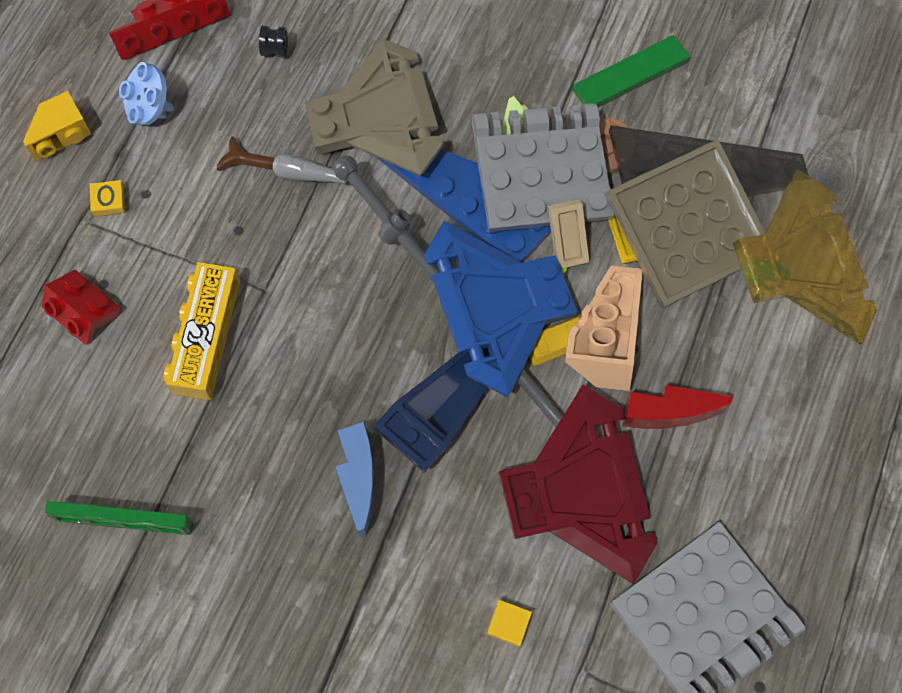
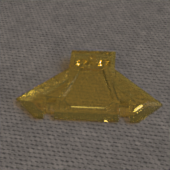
M797 169L765 234L740 238L733 243L753 303L786 297L861 345L876 314V305L874 300L865 301L862 290L869 287L841 213H832L829 204L836 202L833 192Z

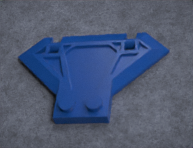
M443 221L424 257L427 265H438L440 273L432 275V279L458 352L470 353L472 362L464 364V369L468 377L508 398L544 325L575 317L578 313L555 255L520 262ZM456 261L458 268L453 269L450 262ZM488 348L490 357L485 358L482 349Z

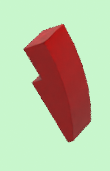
M665 385L660 396L630 392L625 402V419L623 420L622 427L666 429L698 423L724 413L731 405L733 396Z

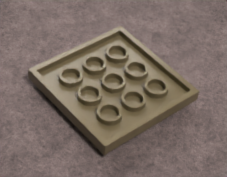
M719 139L605 193L661 308L747 267L753 261H759L775 253Z

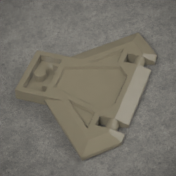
M382 39L339 93L305 101L317 155L352 146L422 176L444 145L441 136H431L430 132L438 129V124L421 68H411V65L419 62L415 51ZM419 137V139L411 140V138Z

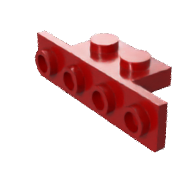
M147 0L139 3L136 9L131 10L135 22L110 31L109 34L120 58L125 60L230 16V11L226 0Z

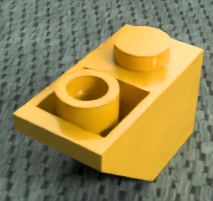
M66 91L39 104L23 142L33 159L37 161L41 158L50 157L56 151L71 144H77L92 134L71 95Z

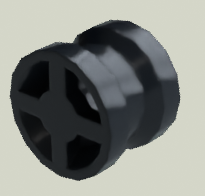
M262 25L259 33L260 55L276 54L278 57L285 58L288 48L287 28L279 27L276 30Z

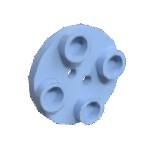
M140 62L132 71L127 81L125 80L120 84L119 95L124 99L125 112L128 121L132 124L150 125L157 118L165 119L167 117L165 111L171 112L174 110L172 103L166 101L167 87L165 77L160 68L155 65Z

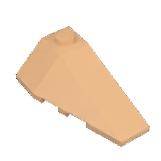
M611 265L597 287L595 296L590 304L586 305L582 311V316L577 325H574L569 332L565 362L596 387L630 391L634 366L642 269Z

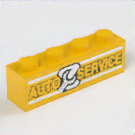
M197 262L195 273H190L187 283L188 300L187 303L183 302L180 308L179 318L182 322L179 333L176 332L172 339V351L174 352L172 362L167 363L164 370V382L173 395L212 400L240 285V278L236 268Z

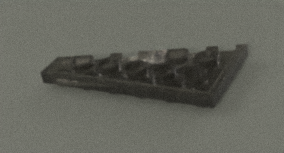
M612 125L609 128V135L622 184L713 142V140ZM720 142L747 197L803 188L810 184L803 154Z

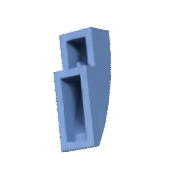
M364 422L338 430L347 463L336 466V471L360 538L367 534L374 498L373 462Z

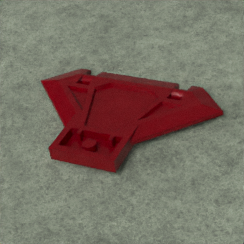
M582 385L535 462L498 472L513 537L515 540L550 532L631 584H634L654 551L657 541L654 533L644 535L640 522L651 518L629 434L618 435L615 422L622 421L625 418L621 407L587 386ZM602 425L605 438L598 439L595 427ZM627 524L630 538L623 540L620 526Z

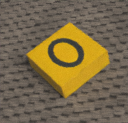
M121 180L90 183V208L93 216L125 213L124 185Z

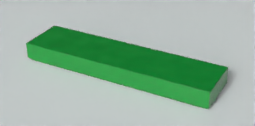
M672 35L573 84L572 90L582 105L596 103L597 107H600L688 63L690 56L677 38Z
M47 501L45 513L53 520L67 523L181 535L191 534L193 522L187 515L57 501Z

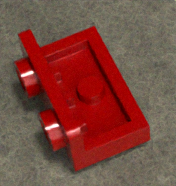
M73 270L45 284L42 308L46 314L56 319L72 336L78 338L85 345L92 342L94 330L119 316L121 307L77 270Z

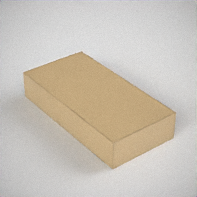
M576 199L548 205L554 255L560 268L589 263L582 202Z

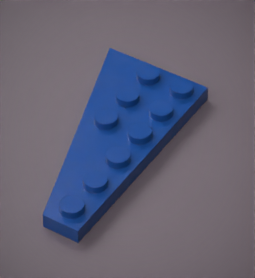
M441 149L422 176H419L377 158L472 236L520 262H524L551 234V226L488 232L478 163Z

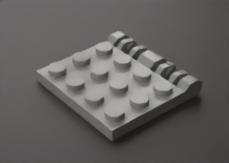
M596 103L583 104L581 110L579 105L570 106L569 118L571 129H563L561 109L559 106L552 107L550 116L552 131H549V118L546 108L523 110L524 133H521L518 111H509L508 123L511 134L501 135V118L498 112L490 113L492 136H489L487 114H472V128L488 232L550 226L548 205L576 199L582 202L585 222L611 220L614 217V212L605 196L610 187L599 129L600 117Z
M718 522L610 603L611 607L675 693H698L690 684L691 681L701 693H716L714 688L701 675L708 668L727 690L734 687L736 684L726 668L718 662L719 659L724 661L737 679L743 680L761 666V663L752 649L743 642L745 639H747L762 659L767 661L773 656V652L768 644L756 633L762 626L772 639L783 648L790 642L788 636L795 639L806 630L802 621L785 605L721 522Z

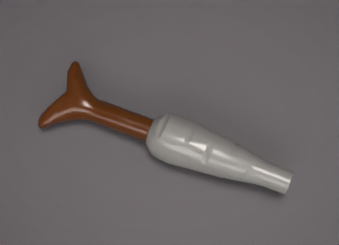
M234 136L229 140V152L217 164L218 171L235 165L245 164L273 170L276 176L288 180L335 182L340 184H346L347 182L336 177L332 168L295 155L280 154L273 158L244 152L239 147Z

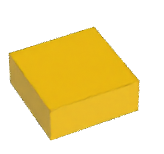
M499 600L486 635L520 647L532 612Z

